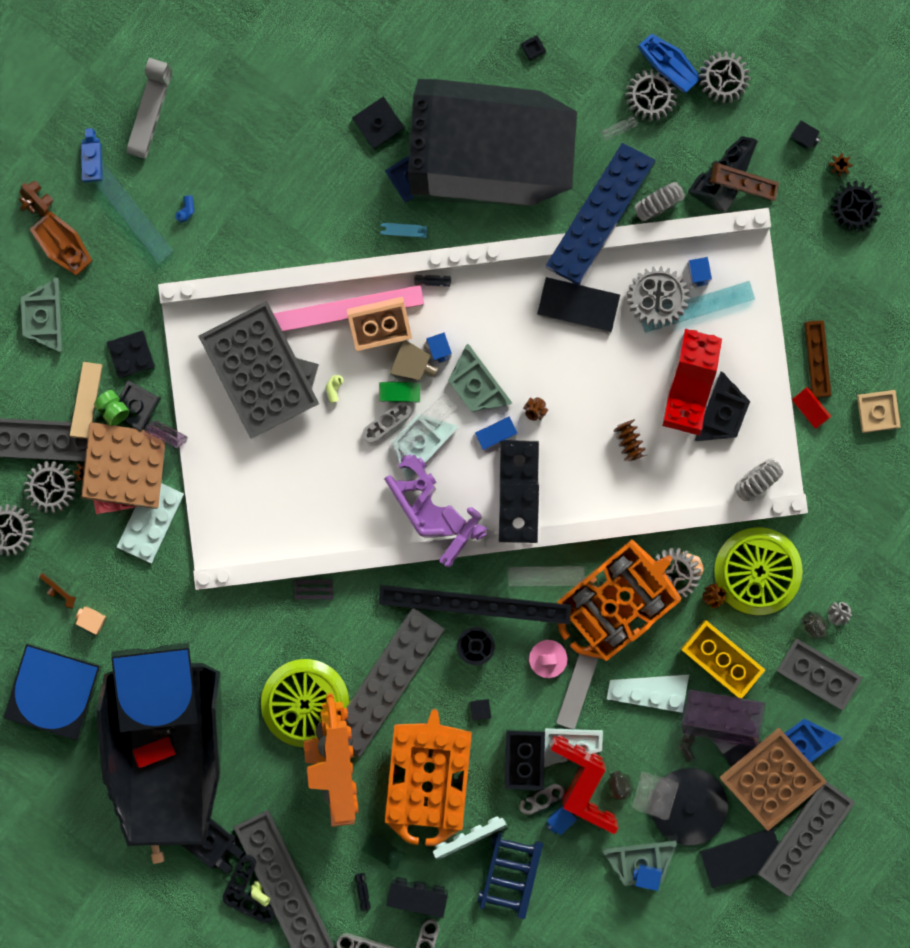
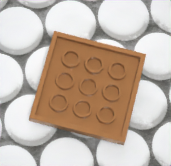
M90 422L81 498L158 509L166 433L140 431L133 428Z
M780 728L776 729L720 776L725 785L767 831L827 782Z

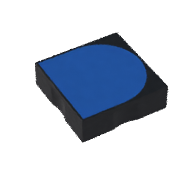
M189 642L163 645L152 649L137 648L111 652L120 732L198 723Z
M31 643L26 644L3 718L79 740L88 715L89 702L95 692L103 665L77 657L65 656L54 650Z

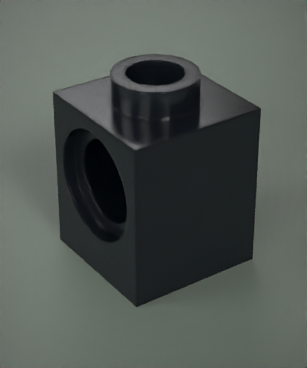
M800 120L789 139L809 150L811 147L815 148L818 144L820 131Z

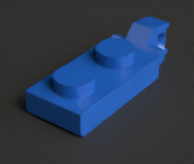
M93 128L86 129V139L82 140L81 144L82 181L84 183L103 180L102 144L100 139L96 138V131Z

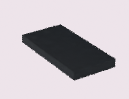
M546 277L537 315L612 332L620 294L583 285L578 286L574 283Z
M773 827L769 831L765 829L701 850L700 854L711 887L715 888L757 874L778 845Z

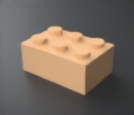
M403 297L347 309L356 351L412 339Z

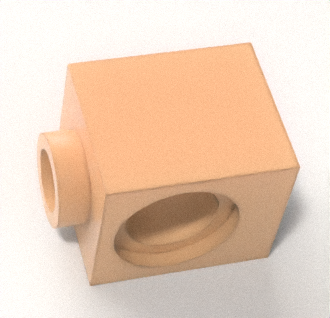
M87 606L84 609L80 608L75 617L77 625L94 634H99L107 618L105 615Z

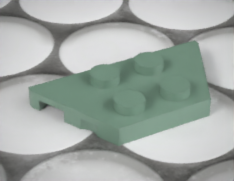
M54 278L47 284L21 297L22 335L54 350L63 352L59 278Z
M467 344L448 380L456 393L471 412L512 404L506 393L470 345Z
M676 841L605 848L602 851L624 886L636 885V881L633 880V874L635 869H639V864L662 869L660 882H663L677 843Z

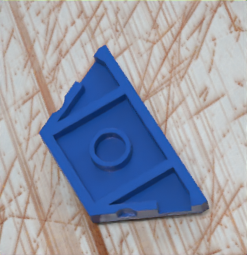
M805 718L784 733L810 763L842 739L839 735Z

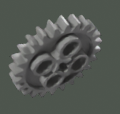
M653 266L652 272L645 269V275L638 273L639 280L636 278L632 279L634 285H629V290L631 291L627 292V297H629L627 303L631 305L630 311H635L634 317L640 316V323L647 320V326L654 322L655 328L658 323L665 327V322L672 325V319L679 321L678 314L684 316L683 309H688V304L685 302H689L690 297L686 296L689 294V289H685L687 282L681 283L683 281L682 276L676 278L677 271L670 274V268H667L664 272L662 266H660L659 271H656ZM661 281L659 312H655L658 282ZM651 284L654 286V288L652 290H648L645 288V286ZM666 286L674 288L672 291L664 290ZM649 302L653 306L650 308H646L643 306V304ZM664 304H670L672 308L664 309L662 306Z

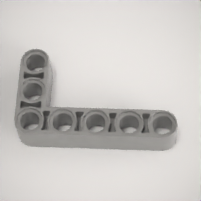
M149 58L146 64L145 75L148 81L126 152L143 159L147 157L172 76V68L169 63Z
M428 918L423 922L415 948H420L422 942H428L431 946L430 948H434L439 933V923L437 920ZM429 923L436 926V930L432 933L427 932L425 926ZM349 933L341 934L337 940V948H346L340 943L344 938L351 941V945L347 948H359L361 944H367L369 948H396Z

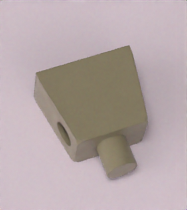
M404 340L390 374L421 381L423 374L434 378L438 367L428 363L431 355Z

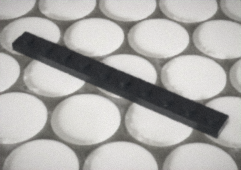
M380 585L379 595L380 605L570 624L572 604Z

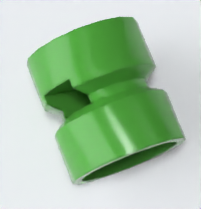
M113 390L104 392L94 402V407L100 414H104L103 418L109 426L118 425L130 413L123 402H119L120 398Z

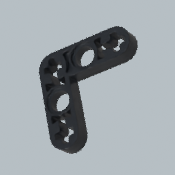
M244 855L239 860L224 891L223 902L227 906L262 923H269L275 916L271 904L264 906L254 900L251 894L244 892L257 864L256 859L252 855ZM246 861H249L250 866H248L246 872L242 871ZM241 876L245 883L239 885L235 882L234 878ZM231 893L235 894L233 900L229 899ZM242 897L243 899L241 903L238 904L239 899ZM244 902H253L254 908L247 909L244 906ZM258 905L261 906L258 913H256ZM266 910L269 911V915L267 917L264 916V912Z

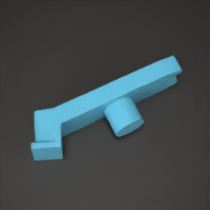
M394 223L381 224V227L386 228L385 231L380 232L384 235L426 238L427 226Z

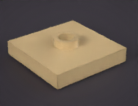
M896 390L857 395L862 433L901 428Z

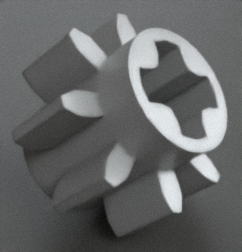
M834 602L827 611L829 614L828 618L834 625L842 623L845 626L852 616L850 614L851 609L844 602L839 604Z

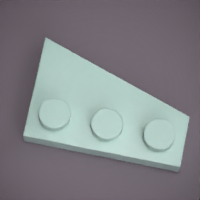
M545 728L544 767L569 760L550 750V740L553 735L565 737L569 740L568 743L573 746L578 744L586 749L585 752L589 754L602 751L603 730Z

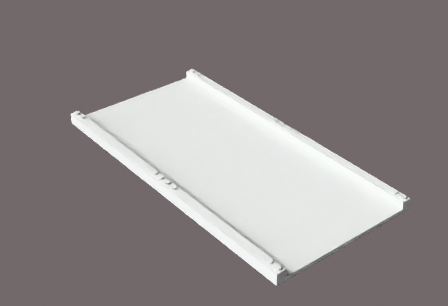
M769 208L615 227L580 284L620 294L612 332L537 315L546 277L572 283L545 268L565 233L158 284L160 303L163 309L195 569L193 571L195 589L440 559L457 535L435 538L421 537L384 480L385 477L391 475L395 481H407L403 470L398 466L400 462L392 441L418 414L459 427L425 463L427 466L424 468L426 473H431L437 482L434 484L436 491L431 497L432 503L438 507L452 506L466 522L472 518L467 513V508L473 507L482 515V519L478 524L488 528L486 531L487 535L478 541L476 538L471 539L470 536L457 557L808 513L806 494L803 493L771 244ZM708 257L712 280L706 286L697 287L696 284H691L687 262L693 259ZM653 266L656 271H659L660 266H662L664 272L667 268H670V274L677 271L676 278L682 276L683 281L681 283L687 282L685 289H689V294L686 296L690 297L689 302H685L688 304V309H683L684 316L678 314L679 321L672 319V325L665 322V327L658 323L655 328L654 322L647 326V320L640 323V316L635 318V311H630L631 305L627 303L629 299L627 292L631 291L629 290V285H634L632 279L636 278L639 280L638 273L645 275V269L652 272ZM416 274L422 276H451L450 287L443 285L425 286V284H422L421 290L424 305L406 308L412 339L407 341L431 355L428 363L438 367L434 378L423 374L421 381L390 374L403 341L356 351L348 319L284 331L283 333L296 358L319 364L312 387L319 405L250 439L198 337L265 301L268 302L273 313L419 286L414 284V276ZM661 281L658 282L655 312H659ZM648 284L645 286V288L648 290H652L654 286ZM666 286L664 288V290L666 291H672L674 289L671 286ZM649 302L643 304V306L646 308H650L653 306ZM664 304L662 306L664 309L672 308L670 304ZM685 329L696 330L700 333L722 338L717 373L706 407L719 373L722 371L750 400L736 438L694 441L696 436L694 434L662 426L667 396L680 356ZM445 332L452 355L449 356L450 360L439 363L438 360H433L426 338ZM467 344L470 345L511 400L512 404L473 412L468 409L448 382ZM340 375L343 377V384L336 391L339 401L330 403L325 386L332 376ZM379 382L420 383V402H405L411 408L410 416L377 441H366L363 437L364 428L397 404L379 402ZM530 397L532 399L536 397L541 398L546 403L545 408L548 409V412L541 421L539 419L532 421L525 415L526 410L523 407ZM399 406V411L394 414V411L390 412L396 422L400 420L397 418L400 414L404 416L407 414V407ZM509 416L518 434L505 440L539 441L538 543L499 542L501 442L483 450L475 432ZM384 417L381 421L382 426L385 428L391 427L393 423L390 417ZM635 419L631 426H638L634 433L641 434L636 439L643 440L639 447L646 448L642 454L647 456L631 462L624 461L628 454H621L625 447H619V444L623 440H616L620 433H615L613 430L617 425ZM378 422L374 424L377 427L376 429L367 430V438L372 437L374 439L376 437L375 433L378 430L380 434L384 432L379 427ZM519 454L514 457V463L517 465H522L525 462L523 455ZM774 458L784 471L781 478L769 489L750 501H743L739 498L734 490L736 483L754 467L768 459ZM415 473L409 481H415L420 477ZM407 491L404 493L411 507L422 491ZM522 518L514 519V527H523L524 520Z

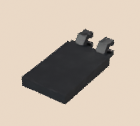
M210 818L205 844L182 845L211 869L219 867L227 874L233 869V866L224 860L229 851L238 858H241L245 853L242 848L236 845V837L212 818Z

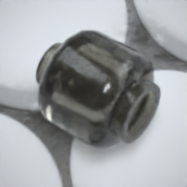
M809 611L801 617L800 628L809 639L814 640L818 638L820 640L827 635L829 624L819 612Z
M621 771L611 773V777L606 781L610 797L616 798V801L631 797L630 794L634 788L630 776L626 773L622 774Z

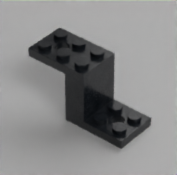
M501 440L499 542L538 543L539 441ZM520 454L525 457V462L522 465L514 463L516 455ZM522 518L524 520L523 527H514V519Z

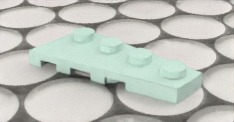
M689 674L610 680L607 699L683 713Z

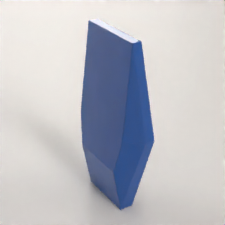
M651 34L637 47L654 69L683 93L689 91L701 79L682 51L659 37Z

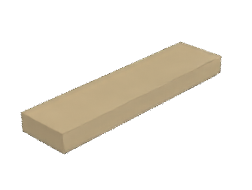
M83 362L70 437L88 439L89 424L93 422L94 402L98 396L102 364Z

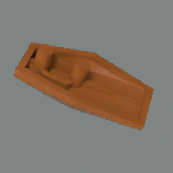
M51 211L46 213L30 228V231L48 258L76 276L93 262L77 231Z

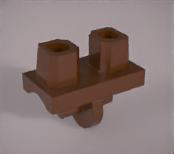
M33 181L28 185L25 182L21 185L19 193L22 197L19 201L23 205L20 207V210L22 212L28 210L31 214L37 211L43 217L47 213L48 208L53 204V199L48 194L44 195L41 199L37 196V193L41 191V186L37 181Z

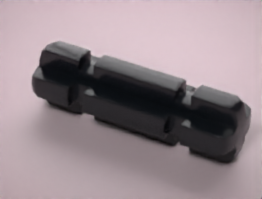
M416 274L414 276V284L450 287L451 276H422Z
M365 873L355 874V881L357 883L358 898L361 901L360 909L361 911H367L371 909L370 901H368L369 894L367 883H365Z

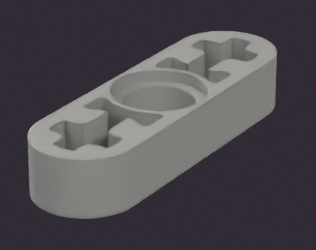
M405 402L397 403L364 428V439L368 442H375L410 416V406ZM399 406L407 407V414L405 416L400 414L397 417L400 420L396 422L390 412L394 411V414L399 411ZM384 417L392 419L391 427L385 428L382 426L381 421ZM378 422L379 427L384 432L380 434L378 430L375 433L376 437L374 439L372 437L367 438V430L376 429L377 427L374 424Z

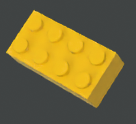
M704 620L680 648L681 651L739 699L744 697L765 671L762 666L707 620Z

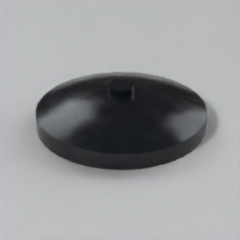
M681 768L672 771L659 781L653 791L651 798L653 821L666 838L676 841L678 844L697 845L713 838L726 821L728 813L726 793L718 780L703 770Z

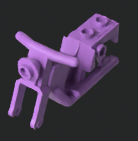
M409 454L400 460L402 463L398 464L401 469L409 468L414 470L420 478L415 481H395L389 475L384 480L421 537L435 538L457 535L446 552L440 557V563H445L444 566L450 567L468 542L470 536L471 539L476 538L478 541L487 535L486 531L488 528L478 524L482 519V515L473 507L467 508V513L472 518L466 522L452 506L438 507L434 505L431 497L436 491L434 484L437 482L431 473H426L424 468L427 466L423 459ZM407 491H422L411 507L404 493Z

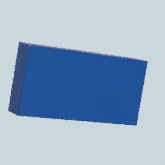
M510 416L475 432L483 450L501 442V440L518 434Z

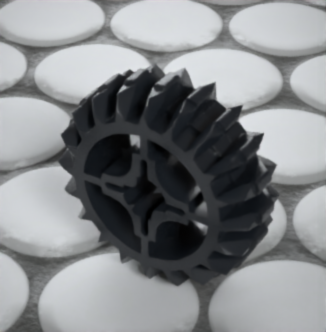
M857 181L853 182V187L850 182H847L846 188L843 185L839 187L841 192L837 190L834 192L838 198H831V201L836 203L829 206L830 209L836 210L831 213V216L837 215L838 218L834 222L838 223L841 221L842 223L839 226L841 229L847 225V232L852 227L854 233L858 232V227L863 232L866 230L865 225L868 228L872 227L870 221L874 223L878 221L874 215H881V212L876 210L882 208L881 204H876L881 198H874L877 191L875 190L871 193L869 191L872 188L871 185L865 189V182H861L860 187H858ZM854 192L862 193L868 200H860ZM848 193L849 205L841 208L842 198ZM852 202H855L856 205L863 204L858 208L859 212L856 209H849L853 205ZM870 205V214L867 219L863 220L862 210ZM851 213L857 219V222L847 219L843 214Z

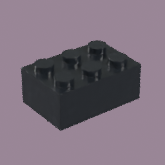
M506 729L505 789L543 790L544 730Z
M396 877V879L391 880L386 906L443 918L448 890H445V887L441 885L429 887L422 881L411 883L407 882V878Z

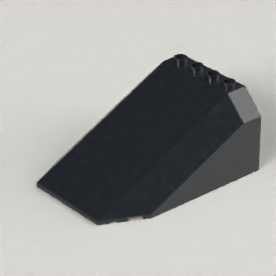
M418 79L413 94L408 168L410 193L420 201L534 206L548 198L557 196L559 193L566 192L573 187L577 111L538 90L439 79Z

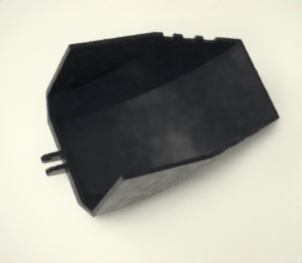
M191 663L198 723L120 732L113 671L104 674L96 710L102 780L108 789V796L114 805V812L120 821V828L127 846L205 844L220 779L222 698L220 671L204 663ZM169 736L176 754L139 768L133 749Z

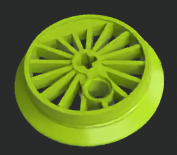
M764 527L747 528L732 535L719 550L714 568L715 581L718 587H723L726 591V602L735 609L751 615L771 614L789 604L799 590L803 573L801 558L793 543L783 534ZM741 544L752 562L736 551ZM747 544L754 546L756 560L753 557L751 551L749 550ZM759 547L764 548L761 559L759 554ZM767 550H771V554L765 560ZM777 552L785 554L782 557L769 563ZM734 553L748 566L729 561L732 554ZM786 558L790 560L791 566L771 568ZM728 565L746 569L747 571L728 573ZM761 566V570H763L764 573L760 574L758 577L757 572H755V568H759ZM791 569V578L771 572ZM748 575L730 585L728 577ZM770 576L789 581L788 587L784 589ZM746 581L745 587L737 595L733 588ZM768 581L781 590L783 594L777 598ZM753 584L759 587V592L756 595H751L749 592V588ZM764 586H766L773 601L765 603ZM744 594H746L748 597H750L749 602L745 601L741 597ZM760 597L761 604H754V598Z
M299 659L288 662L274 671L264 686L261 696V710L264 721L270 731L283 742L297 747H304V741L317 738L316 725L311 714L321 722V717L315 711L320 712L322 709L317 706H322V704L326 703L317 701L326 698L328 693H332L335 702H342L343 708H346L349 703L346 685L340 675L323 662L312 659ZM303 672V692L295 673ZM307 674L313 679L308 692ZM292 675L298 693L284 680L285 678ZM282 683L295 697L276 690V688ZM317 683L320 687L312 694L315 684ZM322 689L326 692V694L315 697ZM274 693L293 702H274L273 695ZM301 700H309V707H303L301 709ZM273 706H289L274 714ZM287 713H295L297 719L294 722L287 721ZM283 715V723L280 725L276 717ZM307 716L315 735L306 736ZM303 718V736L295 735L294 733L299 721ZM285 725L290 727L293 726L291 733L285 730L283 727Z

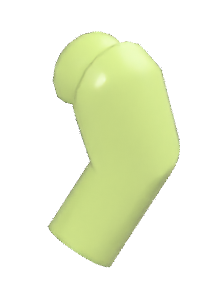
M340 375L332 376L325 386L330 403L339 401L336 391L343 384V377Z
M255 880L254 885L251 886V897L262 905L267 906L270 898L263 894V887L260 881Z

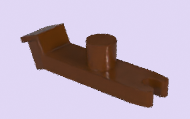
M44 573L39 575L43 581L51 586L47 594L54 597L58 592L67 599L65 606L75 607L76 597L71 596Z

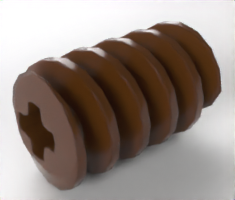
M635 419L619 424L613 430L615 433H620L616 440H623L619 444V447H625L621 454H628L624 461L631 462L647 456L642 454L646 448L639 447L643 440L636 439L641 434L634 433L638 426H631Z

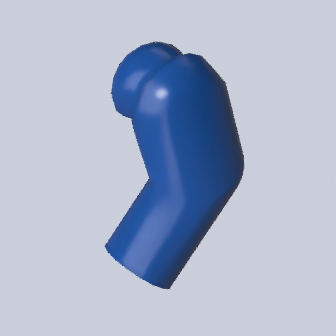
M192 195L183 196L184 207L175 214L177 221L186 222L194 214Z

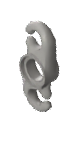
M553 784L526 799V802L532 805L530 810L524 808V800L520 802L519 809L523 814L531 815L558 800L557 797L552 795L554 789L559 790L560 799L564 797L565 791L562 786ZM540 794H544L548 798L547 803L544 805H539L536 801L537 796Z

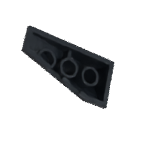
M741 136L725 151V156L718 162L715 160L711 164L712 168L705 174L702 172L696 178L688 193L709 208L726 212L735 200L738 191L710 182L714 163L746 172L756 148L757 139Z

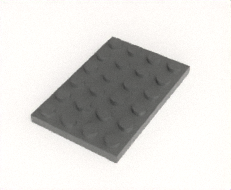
M267 301L198 336L250 439L319 405Z

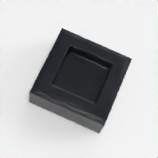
M538 35L520 44L529 62L546 53Z
M489 699L470 701L472 721L491 718Z

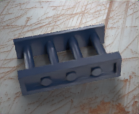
M498 831L497 836L493 835L491 846L494 847L484 891L479 892L477 903H481V909H484L485 903L514 909L515 912H518V918L525 919L543 842L535 840V844L529 846L501 839L502 832ZM499 846L529 853L528 855L531 856L530 863L525 865L497 858ZM494 865L524 872L527 875L526 881L518 883L493 877ZM490 884L518 890L519 893H522L521 901L517 900V902L487 895Z

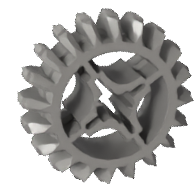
M725 51L723 57H721L720 52H717V59L711 55L709 57L711 62L705 60L704 65L706 67L700 68V71L705 74H699V78L704 79L699 85H706L702 92H710L707 98H711L714 95V102H717L720 97L722 104L725 103L726 98H728L729 103H732V96L738 100L740 98L738 93L744 95L745 90L743 88L749 87V84L744 81H750L751 77L745 76L750 70H743L747 63L743 62L740 64L739 62L742 59L740 56L737 60L733 59L735 53L728 57V52ZM719 63H727L723 70L711 69ZM732 66H734L737 69L740 76V80H738L737 77L732 75ZM726 70H728L727 78L729 79V81L726 79V81H724V83L721 86L722 77L720 76V74L723 75L725 74ZM709 75L717 80V90L711 85ZM726 85L738 86L733 91L722 92Z
M653 69L650 70V75H647L646 70L642 72L643 77L637 73L635 77L638 81L631 79L630 83L633 86L627 85L626 88L631 92L625 94V97L631 98L626 101V104H633L629 110H637L634 116L637 117L640 113L643 114L641 120L649 116V122H652L653 116L659 121V114L665 118L667 116L665 110L671 113L672 108L669 105L675 106L676 104L671 99L677 98V94L671 93L676 90V87H669L672 83L670 81L666 82V78H661V74L658 72L657 75H654ZM649 81L647 90L636 92L640 84ZM654 81L661 84L666 93L658 91L655 88ZM651 87L652 92H654L653 94L656 95L654 96L652 102L650 99H648L649 97L646 96L649 94ZM636 98L646 101L648 110L641 107ZM666 99V103L661 108L654 110V103L657 100Z
M673 182L642 199L635 205L634 209L638 218L645 222L681 202L685 195L681 186L677 182Z
M774 458L768 459L744 475L736 483L734 490L743 501H750L774 485L781 478L784 471Z
M44 462L45 468L38 464L37 468L39 471L32 468L31 472L34 476L29 474L26 476L28 479H31V482H24V485L30 486V489H25L24 492L31 493L26 499H34L31 506H35L38 503V511H41L44 506L45 513L49 512L50 507L52 513H56V506L62 511V503L65 506H69V502L66 501L67 498L69 500L74 499L73 496L69 495L70 492L76 493L75 489H71V486H75L76 482L69 481L74 478V475L67 476L66 474L70 470L66 468L62 471L63 464L56 468V462H52L51 467L48 462ZM50 471L45 482H37L42 474ZM56 473L63 478L65 487L59 486L56 483ZM49 482H52V486L59 488V490L54 489L49 493V489L41 487V485H50ZM35 488L44 491L45 502L37 496ZM56 492H64L61 499L51 503V499H53Z
M9 504L5 505V510L0 506V517L10 514L6 522L0 525V527L5 528L10 525V529L16 532L6 535L4 529H0V555H3L5 550L6 556L11 555V550L14 555H17V548L20 551H25L22 544L29 546L30 543L26 539H33L32 535H28V531H34V528H28V525L33 524V521L26 522L30 515L25 514L22 516L24 509L21 508L17 512L16 505H13L12 510H10ZM15 517L20 520L23 532L16 529ZM12 536L21 537L16 544L6 546Z
M670 548L669 554L663 550L662 556L657 554L656 559L659 560L667 555L672 557L674 560L672 567L666 568L664 572L681 596L682 593L685 598L688 597V592L693 593L695 591L693 587L697 588L699 585L696 581L701 579V576L696 575L701 572V569L695 568L699 562L695 561L692 563L694 555L688 558L686 556L688 551L686 550L683 555L680 554V548L676 550V553H674L673 548ZM681 562L687 566L690 573L681 568ZM676 568L677 573H679V575L674 580L675 577H673V574L671 575V573ZM690 579L686 586L676 588L679 580Z

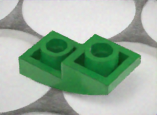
M379 382V402L419 403L420 383Z

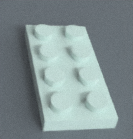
M161 483L158 509L135 507L117 548L149 563H153L184 497V493Z
M494 817L488 820V825L484 827L478 825L470 829L471 833L467 835L461 833L453 837L454 841L447 844L445 841L436 845V850L433 851V854L439 860L508 826L503 818Z

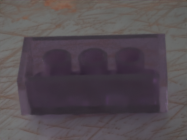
M689 689L682 720V733L757 746L760 743L766 703Z

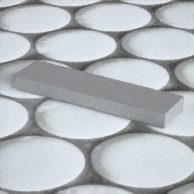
M579 654L556 721L557 724L575 729L598 658Z

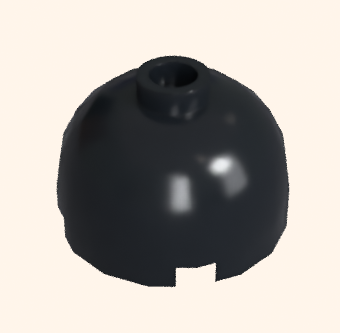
M471 627L463 631L458 638L457 652L460 658L467 664L482 665L488 662L494 654L495 641L486 629Z

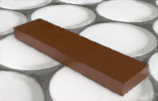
M714 163L710 180L711 183L769 201H776L779 182Z
M824 320L804 322L811 392L816 398L830 397L832 395Z

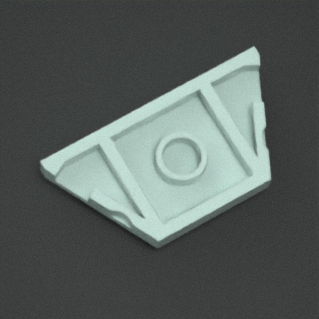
M418 414L392 441L399 462L402 463L400 460L410 454L411 456L416 455L417 458L421 457L426 463L459 427ZM409 468L402 469L407 481L416 473Z

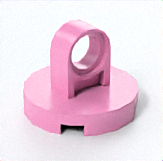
M543 640L533 646L529 655V662L537 675L544 678H552L558 676L565 669L567 654L558 642Z

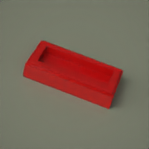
M808 387L792 398V401L815 429L831 417Z
M169 736L133 749L139 768L176 754Z

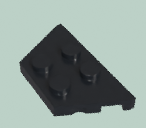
M722 371L719 373L706 407L700 436L696 435L694 441L736 438L738 436L750 400Z

